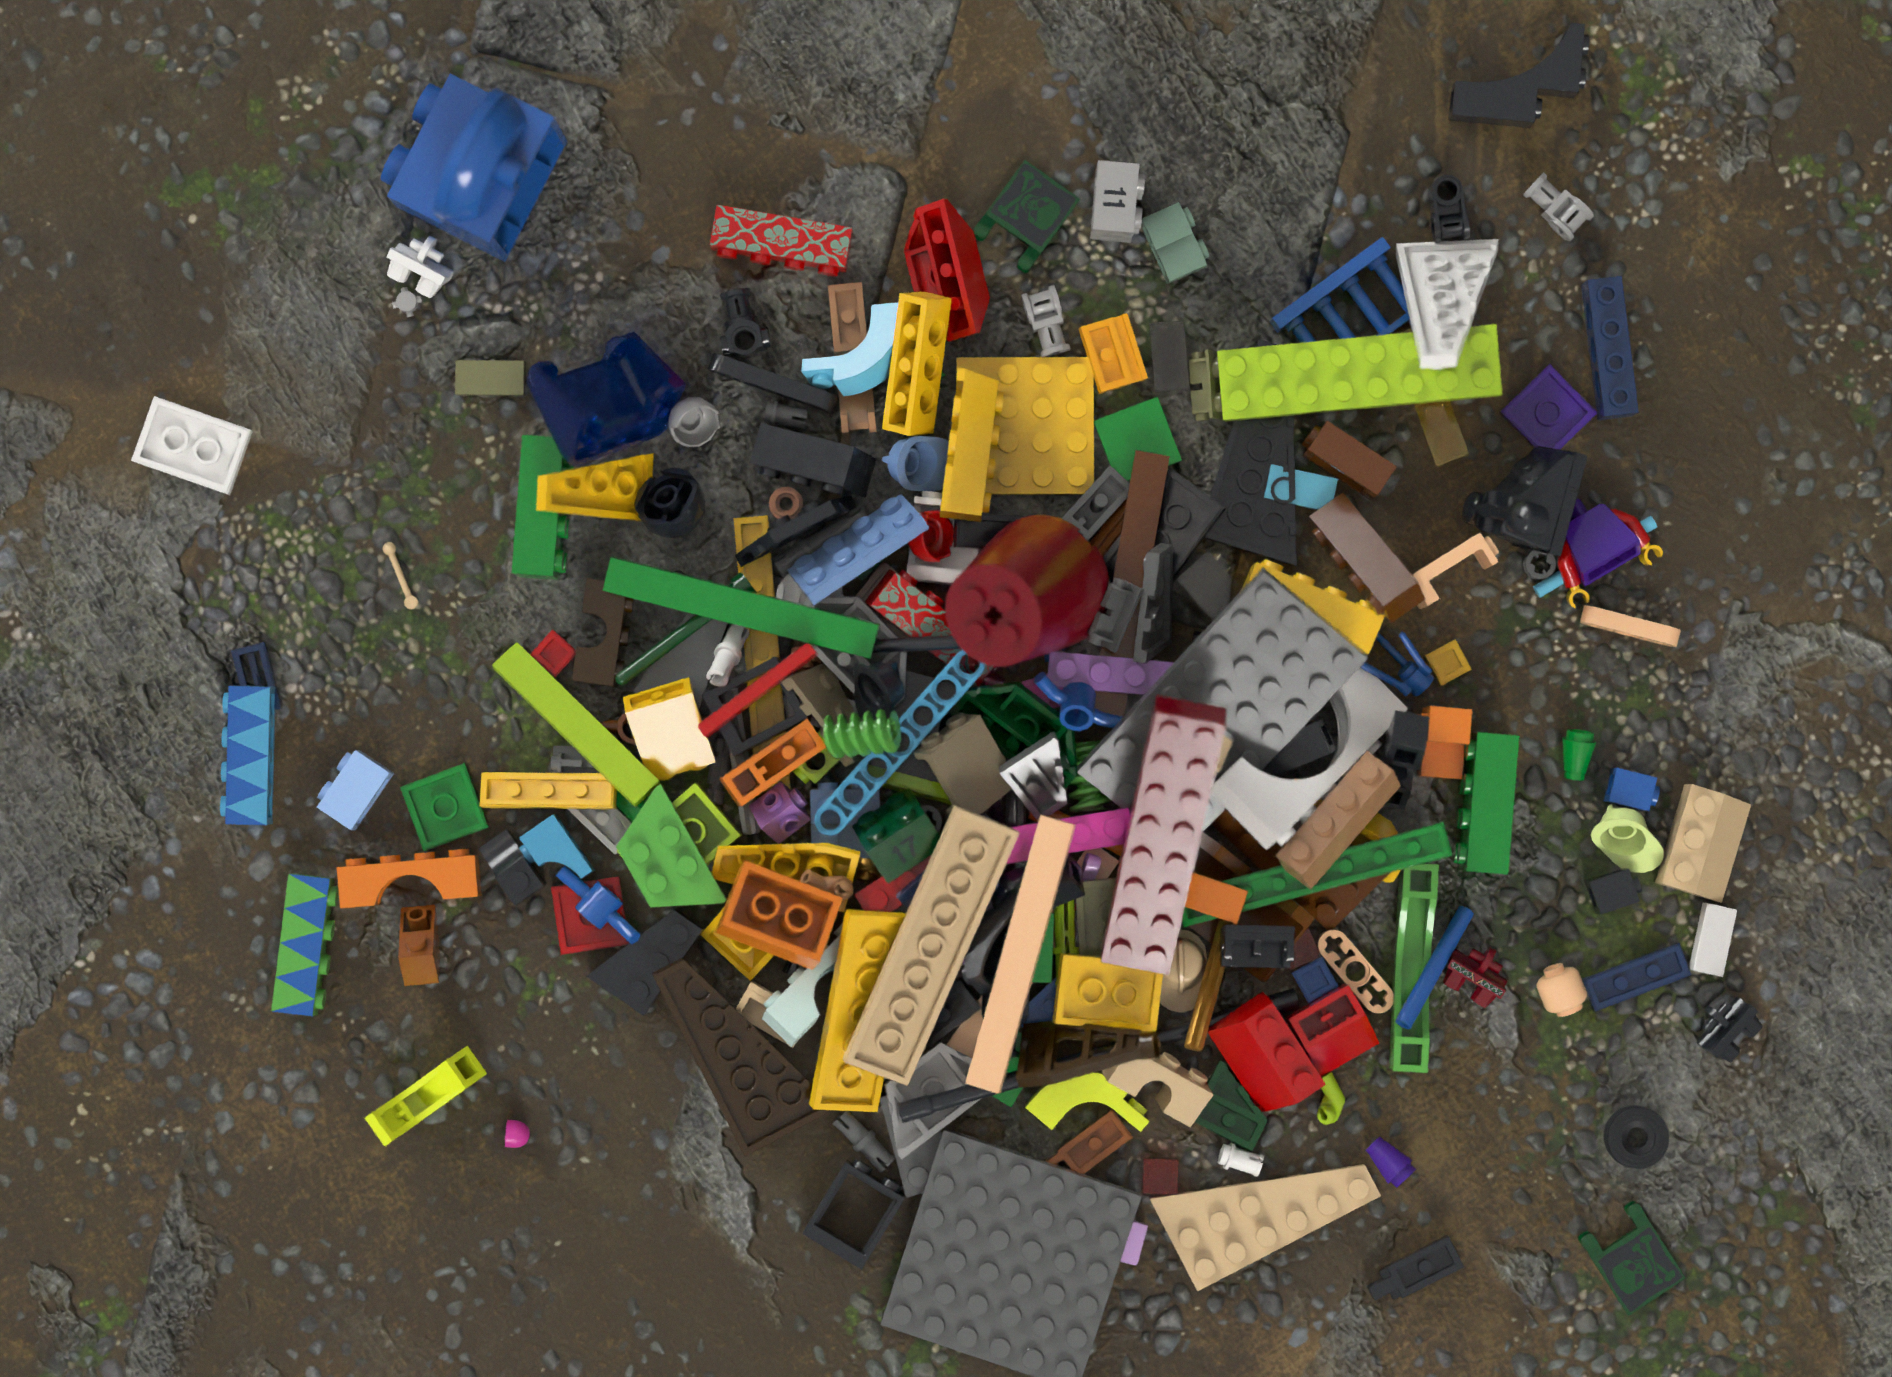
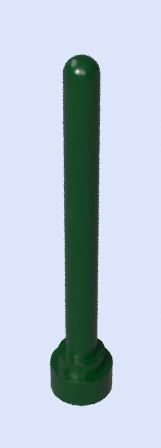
M742 572L730 579L732 583L728 586L756 592ZM694 615L621 670L615 677L617 684L626 685L711 621L712 618Z

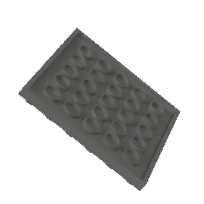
M944 1128L881 1325L1033 1377H1082L1142 1194Z

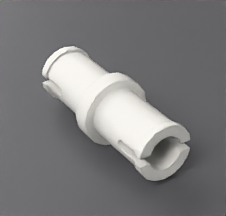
M729 624L723 641L715 648V659L706 675L708 680L712 678L711 684L721 687L728 683L733 667L739 664L741 660V649L749 635V629Z

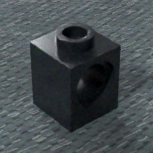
M1627 868L1584 881L1595 914L1601 915L1640 902L1638 893L1642 892L1640 881L1636 873L1631 874Z

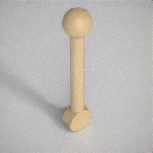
M386 542L382 549L389 556L406 597L404 605L408 609H415L419 602L415 596H412L395 555L396 546L392 542Z

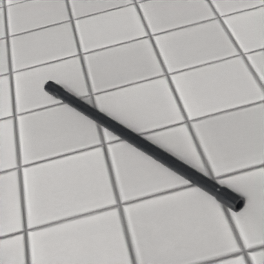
M1294 988L1267 996L1279 1013L1299 1008V1001ZM1242 1005L1213 1013L1209 1027ZM1191 1020L1157 1029L1160 1047L1185 1040ZM1116 1042L1095 1047L1093 1056L1096 1057L1110 1053ZM1082 1051L1057 1058L1056 1063L1075 1060L1082 1055ZM1017 1070L1006 1073L1000 1093L1020 1088L1016 1080ZM968 1084L937 1094L924 1095L897 1103L902 1123L930 1116L944 1109L998 1093Z

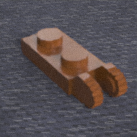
M1111 1109L1058 1148V1152L1048 1158L1046 1162L1056 1165L1064 1159L1070 1170L1085 1174L1132 1139L1133 1136L1114 1110Z

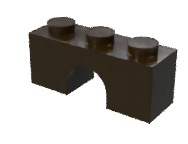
M587 578L582 612L601 617L606 624L607 634L604 641L596 647L586 648L577 646L572 681L616 687L615 677L625 668V660H620L622 646H628L630 626H625L626 613L633 612L635 599L603 591L605 580Z

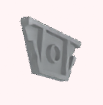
M941 1042L920 1057L908 1086L893 1080L885 1083L897 1155L901 1160L979 1101L975 1100L935 1112L927 1117L902 1123L897 1103L968 1085L966 1084V1079L972 1058Z

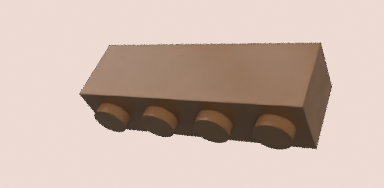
M1366 751L1276 855L1284 870L1311 890L1401 786L1394 770Z

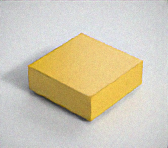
M1456 639L1424 656L1440 686L1472 670Z

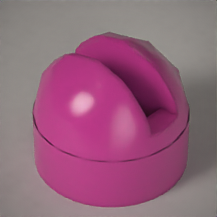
M507 1120L505 1147L518 1148L524 1146L530 1136L529 1128L525 1123L518 1120Z

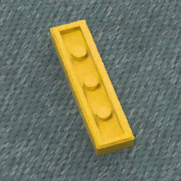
M481 772L479 806L482 808L616 809L617 789L600 773Z

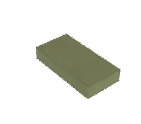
M456 360L455 395L525 396V361Z

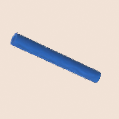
M1459 906L1395 1020L1399 1026L1411 1029L1474 916L1470 909Z

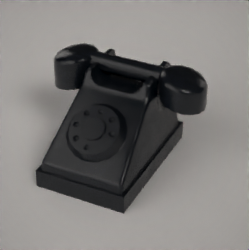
M1541 446L1534 448L1512 467L1510 473L1493 490H1488L1485 493L1474 491L1468 495L1462 510L1464 522L1512 543L1511 546L1561 557L1578 494L1571 491V489H1579L1588 456L1577 452Z

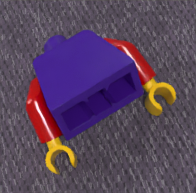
M1576 499L1561 557L1557 556V566L1566 588L1570 589L1566 596L1569 605L1576 608L1573 603V596L1579 592L1583 594L1585 603L1589 602V594L1579 586L1581 581L1586 587L1638 556L1641 563L1652 565L1647 556L1650 549L1654 551L1657 557L1661 558L1663 556L1662 548L1649 543V535L1635 516L1616 508L1609 509L1605 504H1599L1588 511L1581 500Z

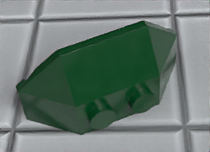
M1019 681L969 688L949 712L951 715L958 713L980 715L999 750L1009 760L1050 733L1055 732L1058 739L1065 789L1078 774L1074 730L1063 726L1060 721V713Z

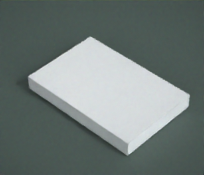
M154 396L131 461L230 495L253 431Z

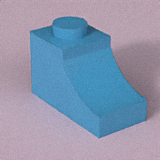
M557 814L551 815L519 837L523 843L519 849L530 864L536 862L538 866H543L547 862L561 863L575 871L581 879L596 871Z

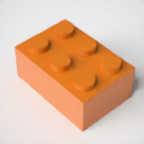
M744 861L738 869L715 933L813 970L820 963L843 898L751 862Z

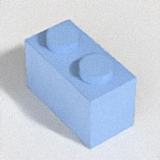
M355 750L353 754L347 752L336 768L340 773L333 783L328 781L317 796L321 800L317 808L350 830L358 828L394 774L360 750Z

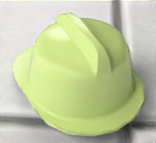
M1612 803L1607 807V811L1600 822L1591 831L1592 841L1617 866L1622 869L1627 868L1630 872L1644 873L1652 871L1661 864L1664 858L1663 847L1647 829L1644 817L1635 809L1618 807Z

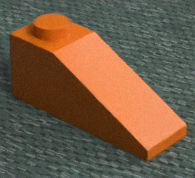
M805 719L720 777L719 780L737 806L742 807L825 749L826 745L809 720Z

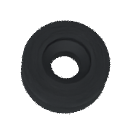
M1637 1105L1626 1106L1617 1110L1607 1121L1604 1129V1143L1608 1153L1616 1162L1632 1169H1645L1658 1163L1665 1155L1669 1145V1132L1664 1120L1653 1110ZM1635 1127L1642 1128L1646 1135L1645 1142L1639 1147H1632L1627 1141L1628 1132Z

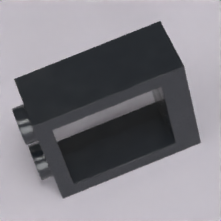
M775 656L729 680L725 686H718L704 693L702 697L711 714L725 704L721 698L722 695L768 672L780 663L779 658ZM780 683L795 712V715L745 741L733 719L720 728L734 757L795 727L805 719H810L799 707L803 702L793 689L787 691L783 684Z
M855 1158L853 1163L846 1159L802 1234L862 1270L904 1201L905 1195L900 1192L902 1189L900 1184L886 1176L881 1181L871 1175L873 1168ZM848 1173L892 1199L863 1249L819 1224Z

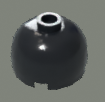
M670 468L661 471L663 476L658 477L655 481L650 477L644 482L637 492L634 506L638 512V517L652 533L665 538H678L688 534L702 520L705 512V497L701 486L689 471L681 468Z

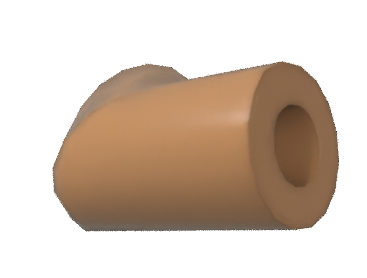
M806 870L800 879V882L843 898L842 900L849 899L853 894V884L844 876L823 877L811 870Z

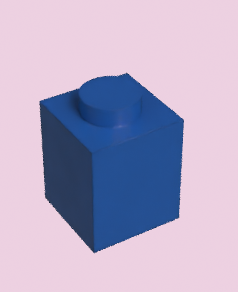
M1611 768L1603 802L1614 803L1640 811H1649L1651 805H1656L1660 793V786L1656 785L1657 777L1620 768Z

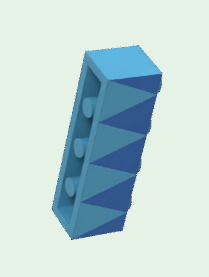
M229 686L228 693L223 694V713H228V727H223L222 747L227 748V761H223L221 765V781L226 782V796H221L220 814L225 816V824H273L275 687Z

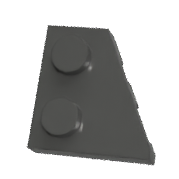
M1055 732L1050 733L999 766L1000 775L1038 822L1041 815L1049 816L1067 805L1058 739Z

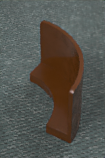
M1202 831L1193 872L1219 881L1254 873L1250 870L1251 868ZM1289 899L1241 912L1237 925L1295 926V945L1315 918L1296 902ZM1219 918L1189 927L1212 944ZM1242 967L1261 982H1266L1277 969Z

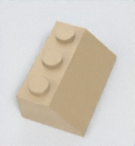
M1685 784L1655 883L1722 903L1751 804L1700 786Z

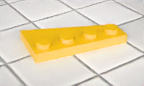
M654 453L539 475L536 511L642 522L638 517V512L635 510L634 502L637 492L644 482L650 477L653 479Z

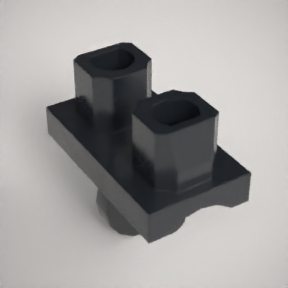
M1738 996L1730 1005L1724 1002L1717 1011L1708 1005L1704 1012L1710 1019L1702 1026L1706 1031L1696 1043L1716 1058L1721 1057L1729 1063L1732 1062L1740 1053L1741 1048L1733 1042L1740 1032L1751 1038L1763 1028V1025L1756 1016L1759 1011Z

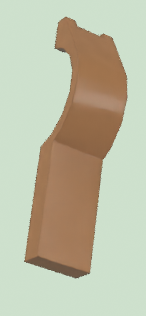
M862 282L828 285L835 356L852 351L861 344L867 335ZM873 388L851 396H843L838 389L842 435H849V430L869 429L870 433L877 432Z

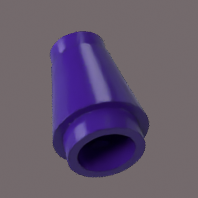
M1381 1137L1377 1138L1365 1150L1388 1184L1391 1182L1396 1188L1416 1170L1411 1164L1412 1159L1387 1141H1384Z

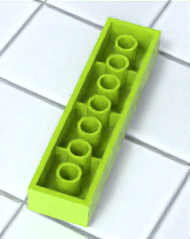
M1496 324L1470 327L1457 366L1444 367L1442 369L1420 367L1413 332L1217 351L1223 420L1226 422L1502 396Z

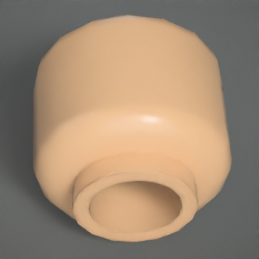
M1556 963L1546 967L1543 970L1545 975L1536 984L1544 1008L1550 1013H1556L1558 1017L1568 1016L1583 1008L1582 1003L1587 998V991L1579 971L1574 967H1564L1563 963Z

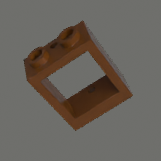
M1326 421L1322 427L1316 424L1302 443V446L1307 448L1302 455L1304 458L1370 501L1378 496L1397 467L1329 421Z

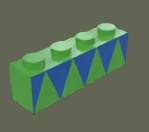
M295 873L288 874L271 1012L316 1016L319 1009H324L326 989H321L323 975H328L331 960L330 955L326 954L327 941H332L335 929V921L330 920L331 906H337L339 897L338 886H334L335 878Z

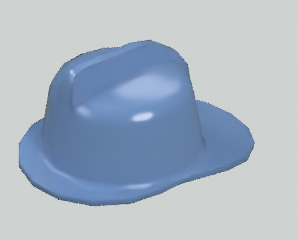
M914 436L902 439L892 446L889 456H883L882 461L888 464L891 477L907 490L932 492L942 490L949 442L946 439L931 436Z

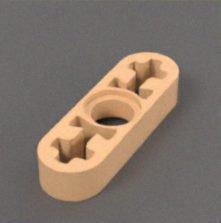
M1586 605L1583 607L1580 623L1670 647H1677L1681 632L1680 629Z
M1335 929L1326 930L1321 933L1317 940L1319 954L1341 980L1350 986L1354 995L1364 1007L1373 1013L1388 1011L1393 1005L1394 994L1392 989L1343 932ZM1329 936L1332 939L1338 937L1341 939L1338 946L1344 954H1347L1349 949L1354 953L1352 956L1345 958L1339 967L1334 962L1341 958L1334 951L1328 953L1325 951L1328 945L1325 939ZM1353 961H1359L1365 968L1364 977L1359 981H1351L1346 976V967ZM1372 975L1376 981L1370 983V985L1378 992L1382 990L1386 992L1383 996L1385 1001L1383 1006L1377 1003L1370 1004L1369 1001L1372 999V995L1366 988L1363 989L1361 994L1357 990L1358 987L1365 985Z

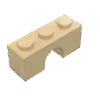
M1116 1044L1114 1045V1047L1112 1048V1050H1111L1110 1052H1114V1051H1115V1049H1116ZM1166 1052L1160 1055L1158 1059H1137L1101 1070L1107 1082L1136 1097L1145 1084L1151 1081H1162V1088L1155 1096L1162 1112L1189 1127L1193 1125L1214 1095L1207 1084L1208 1078L1202 1072L1195 1068L1187 1070L1181 1067V1063Z

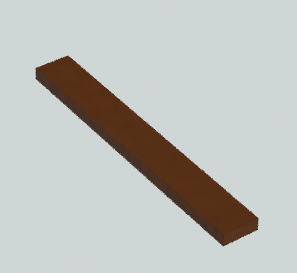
M1135 451L1113 580L1115 577L1122 578L1140 588L1143 587V561L1147 552L1154 548L1170 456ZM1141 597L1117 652L1114 653L1101 646L1100 656L1133 659ZM1095 691V708L1105 713L1124 717L1128 694Z

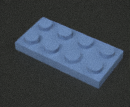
M900 494L897 497L884 501L880 508L870 515L857 519L849 529L840 535L827 539L823 546L812 554L804 555L797 559L794 565L787 569V571L811 603L815 605L929 529L924 518Z

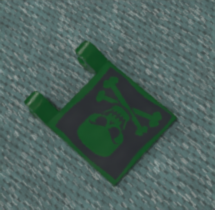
M1024 160L991 207L974 227L975 239L983 242L995 224L1004 228L1029 246L1017 263V268L1026 274L1033 267L1080 199Z
M1634 1200L1624 1205V1211L1636 1228L1603 1250L1594 1235L1589 1231H1584L1578 1236V1241L1628 1316L1686 1279L1651 1225L1643 1209Z

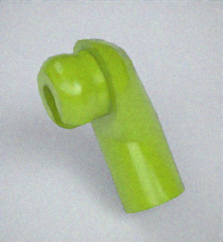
M1332 1072L1322 1076L1326 1085L1321 1088L1324 1096L1317 1111L1319 1122L1325 1125L1338 1120L1345 1104V1096Z

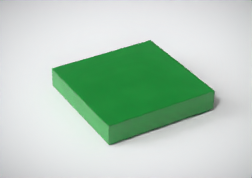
M1158 397L1094 420V426L1109 465L1128 482L1131 479L1136 450L1170 456L1168 466L1182 461Z
M466 763L400 787L423 851H428L489 828L483 808L479 806L480 800Z

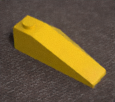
M830 843L718 846L712 874L716 880L733 884L738 869L744 861H748L797 881H800L801 876L806 870H811L823 877L844 876L853 882L861 851ZM848 899L842 900L838 911L845 912Z

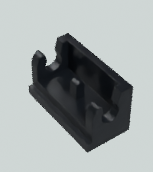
M1223 926L1220 929V967L1289 969L1290 962L1294 961L1295 926Z

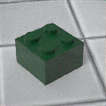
M910 788L904 792L893 794L884 805L875 811L864 813L857 823L852 825L865 851L887 883H890L931 856L940 838V834Z

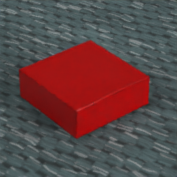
M552 629L530 655L557 678L575 658L576 649Z

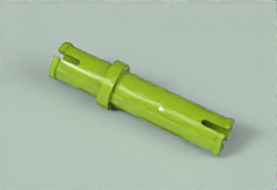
M1074 900L1054 909L1055 947H1053V955L1055 954L1056 985L1060 953L1079 954V947H1076Z

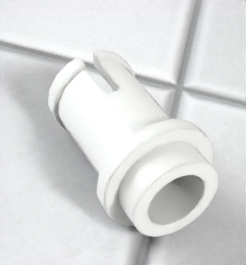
M1232 1142L1230 1145L1223 1144L1218 1156V1164L1223 1165V1169L1228 1170L1231 1167L1254 1176L1259 1175L1263 1165L1261 1162L1264 1160V1155L1236 1148L1235 1143Z

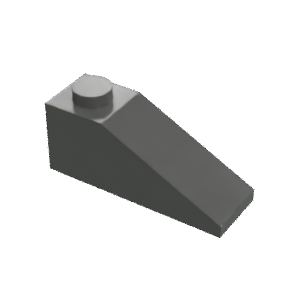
M1109 466L1061 519L1080 529L1078 532L1088 541L1126 500L1130 483Z

